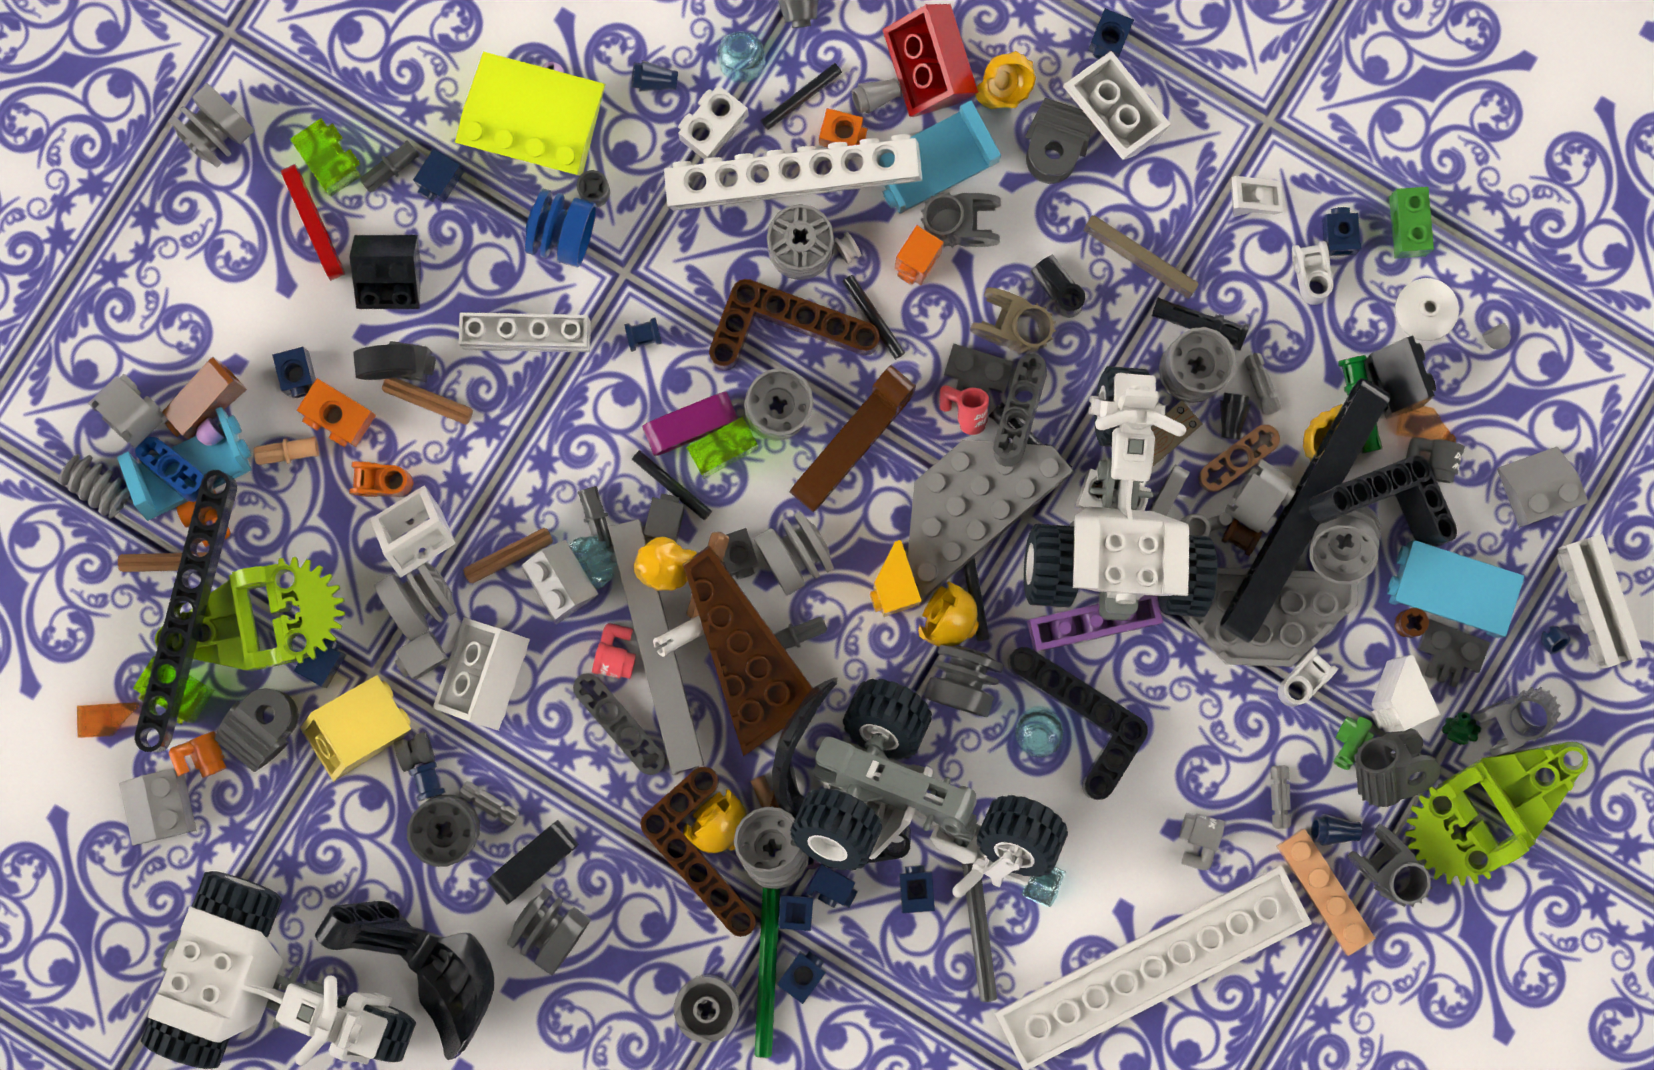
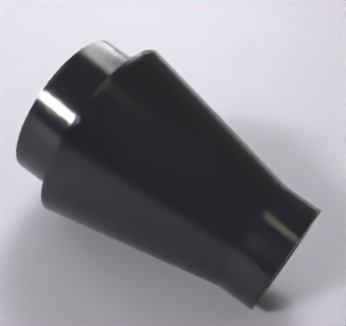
M1224 393L1223 400H1220L1222 438L1240 440L1241 432L1251 404H1248L1249 396Z

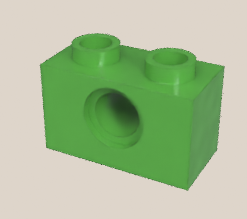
M1429 188L1396 189L1389 196L1394 259L1426 257L1434 250Z

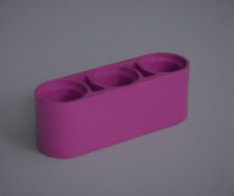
M721 392L644 424L642 428L653 455L658 456L733 426L739 422L728 392Z

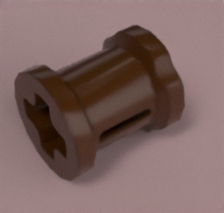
M1233 517L1221 538V542L1224 544L1229 542L1244 550L1245 555L1250 556L1263 533L1261 531L1256 533Z
M1418 608L1404 610L1395 617L1394 628L1401 637L1413 638L1420 636L1427 631L1429 626L1427 614ZM1415 617L1417 620L1414 623L1415 628L1408 629L1406 627L1409 622L1408 618Z

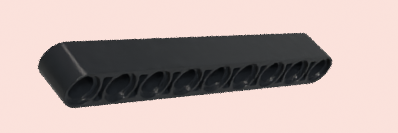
M1360 378L1353 386L1297 484L1294 496L1284 507L1220 621L1221 628L1247 643L1256 636L1320 524L1310 514V498L1343 483L1389 402L1390 394L1364 378Z
M212 470L204 475L196 499L135 731V743L140 750L145 752L165 751L172 741L237 493L236 480L220 470ZM224 478L226 482L224 491L215 494L213 491L214 482L217 479ZM215 509L218 514L217 520L214 524L207 525L205 515L209 510ZM206 540L209 543V551L205 556L199 557L197 546L201 541ZM198 571L201 576V582L197 587L191 588L188 579L192 573ZM186 603H190L193 613L191 617L183 620L180 615L181 607ZM181 634L184 638V646L180 651L176 652L172 647V640L176 635ZM173 666L176 671V677L172 682L167 683L164 679V671L167 667ZM164 697L167 700L168 708L165 713L159 715L156 712L155 704L157 700ZM152 729H156L159 733V741L152 747L147 741V735Z

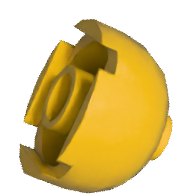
M950 581L947 582L949 586L947 589L940 586L930 598L922 616L927 618L925 627L919 624L918 628L919 637L939 647L940 645L957 646L967 638H972L979 626L977 606L972 595Z
M726 789L725 796L718 792L694 812L692 816L696 821L692 826L686 823L683 834L701 851L707 853H719L727 849L732 851L735 849L734 837L736 828L742 819L747 816L746 809L729 789Z

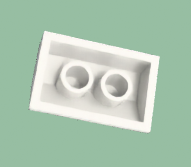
M1112 51L1063 85L1122 160L1142 152L1157 141L1171 125Z
M464 617L433 709L499 731L506 714L511 693L516 685L522 661L526 656L530 639Z
M1413 654L1393 658L1386 662L1371 703L1374 708L1371 711V715L1379 729L1383 728L1385 733L1406 731L1441 715Z

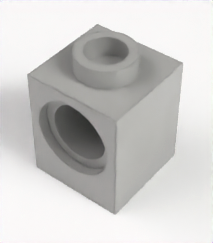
M430 631L425 632L395 651L399 659L395 660V663L404 677L410 675L411 679L415 680L449 660L436 637Z

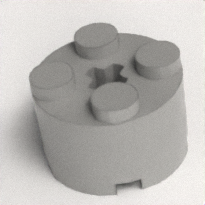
M123 374L120 378L116 376L88 404L95 412L98 411L103 415L102 419L127 443L129 442L133 448H136L163 422L161 418L164 414L150 397L146 396L142 399L139 396L141 392L137 389V385L128 376Z
M1260 458L1257 461L1260 469L1257 470L1252 467L1232 496L1236 499L1233 503L1235 504L1234 507L1228 504L1225 512L1256 533L1261 530L1267 533L1277 520L1275 515L1280 504L1285 507L1294 496L1296 490H1294L1295 487L1292 485L1294 481L1292 478Z
M704 974L692 978L681 988L674 1003V1016L680 1030L689 1039L700 1043L715 1042L727 1036L735 1027L740 1014V1000L737 991L731 983L717 975ZM709 1000L713 1002L712 1008L716 1010V1013L710 1012L708 1016L702 1015L703 1009L699 1007V1003L705 1004Z

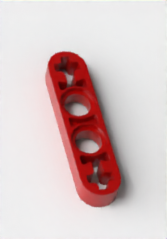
M296 164L282 169L283 179L329 280L332 281L345 275L343 266L300 170Z

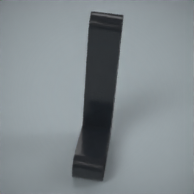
M1421 455L1411 456L1339 484L1313 496L1309 501V511L1312 517L1319 523H1327L1395 495L1416 541L1438 547L1453 541L1457 536L1455 521L1428 461Z
M1028 647L1015 649L1008 658L1009 670L1014 675L1110 735L1082 781L1083 792L1088 798L1094 800L1107 798L1115 789L1147 737L1148 727L1145 721ZM1019 653H1025L1031 658V666L1026 671L1019 670L1014 664L1015 656ZM1046 670H1052L1058 676V684L1054 688H1048L1042 683V674ZM1078 687L1084 691L1086 698L1082 705H1074L1070 701L1069 693L1072 688ZM1102 704L1108 705L1113 712L1112 719L1107 723L1101 722L1096 716L1097 708ZM1128 722H1134L1139 726L1140 734L1135 740L1128 739L1124 734V727ZM1112 749L1119 750L1123 756L1122 763L1116 768L1110 766L1107 762V754ZM1095 776L1102 777L1106 783L1105 791L1099 795L1094 794L1089 787L1091 779Z

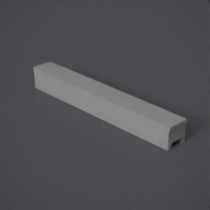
M637 519L614 526L608 525L672 775L704 766L675 650L662 657L658 654L657 650L666 646L667 643L656 648L653 644L655 637H659L669 631L660 592L644 585L634 573L633 564L638 550L647 544L642 523Z

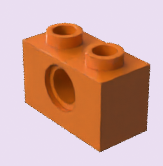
M916 225L896 256L894 269L899 271L897 276L910 285H913L914 282L922 285L940 257L944 242Z
M318 378L296 410L304 415L303 423L316 431L321 426L331 432L328 438L344 448L347 443L357 447L376 416L369 409ZM334 408H341V419L336 423H329L328 413Z

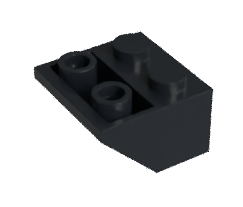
M354 235L349 258L356 309H420L421 259L418 235Z
M1413 335L1371 353L1366 360L1373 384L1390 394L1389 402L1383 411L1386 419L1420 409L1435 396L1436 385L1431 373H1426L1423 361H1425L1423 347L1420 343L1415 342Z

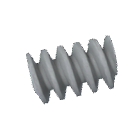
M79 454L73 456L62 469L58 482L64 486L68 485L70 492H78L81 500L86 501L89 499V506L92 508L99 507L98 511L101 515H109L110 519L115 517L126 505L130 497L128 487L123 490L120 489L123 479L118 478L111 483L110 479L113 472L108 470L101 475L100 471L103 467L101 463H97L91 468L90 464L93 459L91 455L86 456L82 460L79 459Z

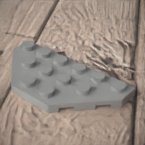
M962 440L914 482L907 559L915 582L927 596L938 589L1074 473V470L1053 446L1027 444L1022 460L1017 465L1005 467L1000 465L995 459L994 442ZM1009 443L1007 450L1003 451L1004 454H1009L1010 450H1014L1013 443Z
M1217 568L1215 596L1206 616L1181 617L1226 665L1292 667L1312 646L1318 643L1343 617L1357 606L1358 582L1353 584H1336L1324 579L1316 571H1292L1258 633L1252 641L1247 643L1221 628L1220 621L1249 569Z

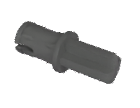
M406 140L403 145L386 158L382 156V161L364 174L360 181L369 192H374L394 175L398 177V172L420 155L410 142Z
M597 486L578 491L586 518L583 521L584 523L588 522L595 549L601 551L612 547L605 518L608 516V513H604Z
M817 617L794 627L790 623L788 628L774 634L785 649L794 646L799 648L801 647V642L824 634L827 631L824 619Z

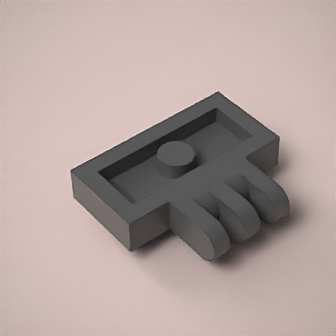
M953 343L944 375L958 379L956 389L960 391L967 388H979L987 394L989 389L1004 394L1014 362Z
M1429 619L1428 629L1422 634L1417 650L1432 655L1425 676L1432 678L1436 668L1439 667L1441 669L1437 681L1444 683L1448 673L1451 672L1452 676L1449 685L1456 688L1464 668L1476 673L1480 672L1491 642Z

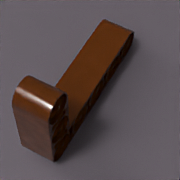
M742 279L736 282L731 290L712 340L709 355L715 368L722 371L734 368L739 360L755 317L864 356L876 351L880 335L878 329L871 323L751 279ZM742 289H751L755 293L752 301L744 303L737 298L738 293ZM775 299L781 300L785 304L783 311L777 314L771 313L767 309L768 303ZM808 310L814 314L815 318L813 322L805 325L797 320V315L801 311ZM730 319H741L744 322L743 328L739 332L729 331L726 325ZM832 321H839L843 324L844 331L840 335H831L826 329L827 325ZM869 332L874 337V342L870 346H861L856 340L858 334ZM722 347H727L733 352L731 359L726 362H721L715 357L717 350Z
M890 365L872 386V394L797 480L789 493L814 513L914 396L916 385L894 366Z
M705 766L698 767L644 814L640 823L641 830L723 925L735 936H746L755 928L756 916L754 912L678 827V824L718 788L719 776L716 771ZM701 772H708L713 777V785L705 791L700 790L695 783L696 776ZM677 793H682L689 799L688 808L683 812L674 810L671 805V800ZM652 815H659L663 818L665 826L662 832L656 834L648 829L647 822ZM680 839L685 843L686 852L682 857L677 858L670 854L668 847L672 840ZM697 863L703 864L708 872L707 878L701 882L694 881L690 876V868ZM723 888L728 892L729 901L727 904L718 906L712 902L711 893L714 889ZM738 912L746 913L750 917V926L745 930L736 929L732 923L733 916Z

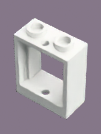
M425 485L370 519L384 556L400 578L456 544L441 508ZM413 518V521L411 523L407 522L408 520ZM425 548V551L419 552V549Z

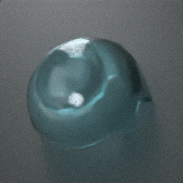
M736 31L730 33L718 45V60L721 71L734 82L747 83L758 78L765 67L766 61L763 44L751 32Z
M1034 706L1023 712L1019 716L1015 728V739L1020 749L1031 757L1045 758L1056 752L1061 745L1064 734L1063 724L1058 714L1048 707Z

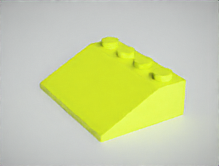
M483 51L462 111L455 143L580 176L584 172L606 84Z

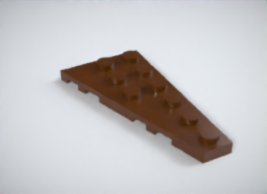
M709 545L683 563V567L744 757L785 727L790 717L813 686Z

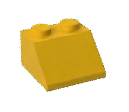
M901 540L894 542L874 582V591H871L869 594L875 612L881 611L883 617L919 606L922 602Z

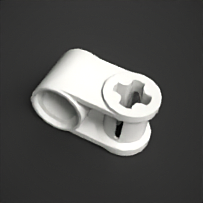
M1320 241L1318 245L1300 248L1299 245L1292 246V260L1295 272L1297 273L1300 295L1310 305L1321 304L1333 289L1328 246L1325 241ZM1313 281L1319 282L1324 288V293H1313L1309 283Z
M1315 647L1311 648L1279 685V699L1283 704L1291 707L1306 703L1333 677L1338 668L1335 665L1330 666L1317 654L1318 650ZM1291 683H1296L1301 687L1302 695L1299 700H1295L1289 695L1288 688Z

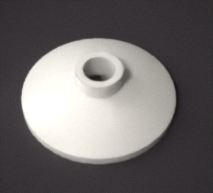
M1422 278L1409 283L1400 292L1396 300L1395 315L1398 324L1409 336L1413 335L1417 340L1433 341L1444 337L1453 329L1458 319L1459 305L1454 292L1445 283L1436 279ZM1430 302L1434 305L1435 310L1433 313H1428L1425 310V303Z

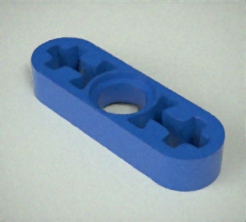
M145 438L135 450L139 461L184 499L195 502L204 475L159 438ZM151 450L161 456L158 461L148 454ZM179 463V469L174 474L165 475L166 468L169 465ZM188 478L197 485L194 488L188 487L184 480Z

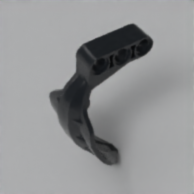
M835 677L822 682L809 691L786 723L777 743L772 768L773 790L778 806L790 813L794 819L805 797L800 794L797 787L792 756L817 709L829 692L837 685V678ZM909 825L899 834L904 839L902 842H891L875 859H868L867 863L894 860L906 856L911 844V829Z
M385 901L332 906L315 933L316 940L322 946L331 950L355 948L400 955L408 963V967L417 974L419 1001L435 1024L441 1039L445 1058L447 1060L455 1059L465 1051L488 1009L494 991V972L491 962L476 937L470 933H457L442 937L413 927L394 905Z

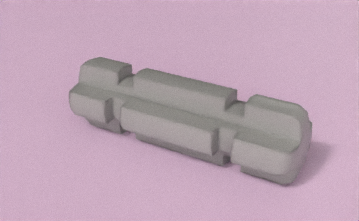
M1254 353L1247 356L1244 362L1247 370L1252 373L1250 378L1258 399L1261 398L1262 400L1260 404L1264 414L1277 412L1281 409L1278 397H1274L1275 389L1267 368H1263L1265 363L1262 355Z
M1285 765L1272 766L1271 779H1274V784H1271L1272 810H1275V815H1272V826L1276 829L1290 828L1291 815H1288V810H1291L1290 784H1287L1289 767Z
M466 781L459 792L460 797L468 802L473 801V805L494 818L498 816L500 818L499 821L508 826L514 824L519 815L518 810L511 806L506 807L503 801L485 790H478L479 787L472 782Z

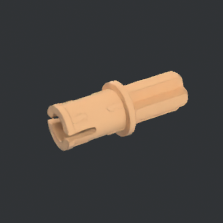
M316 436L288 441L285 438L280 443L256 446L253 451L256 464L263 465L282 461L290 464L291 460L317 457L319 456L318 441Z

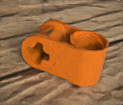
M360 461L352 462L351 467L354 468L353 488L349 489V494L404 497L412 490L413 478L411 474L399 466ZM400 473L403 477L402 485L397 489H391L389 484L390 478Z

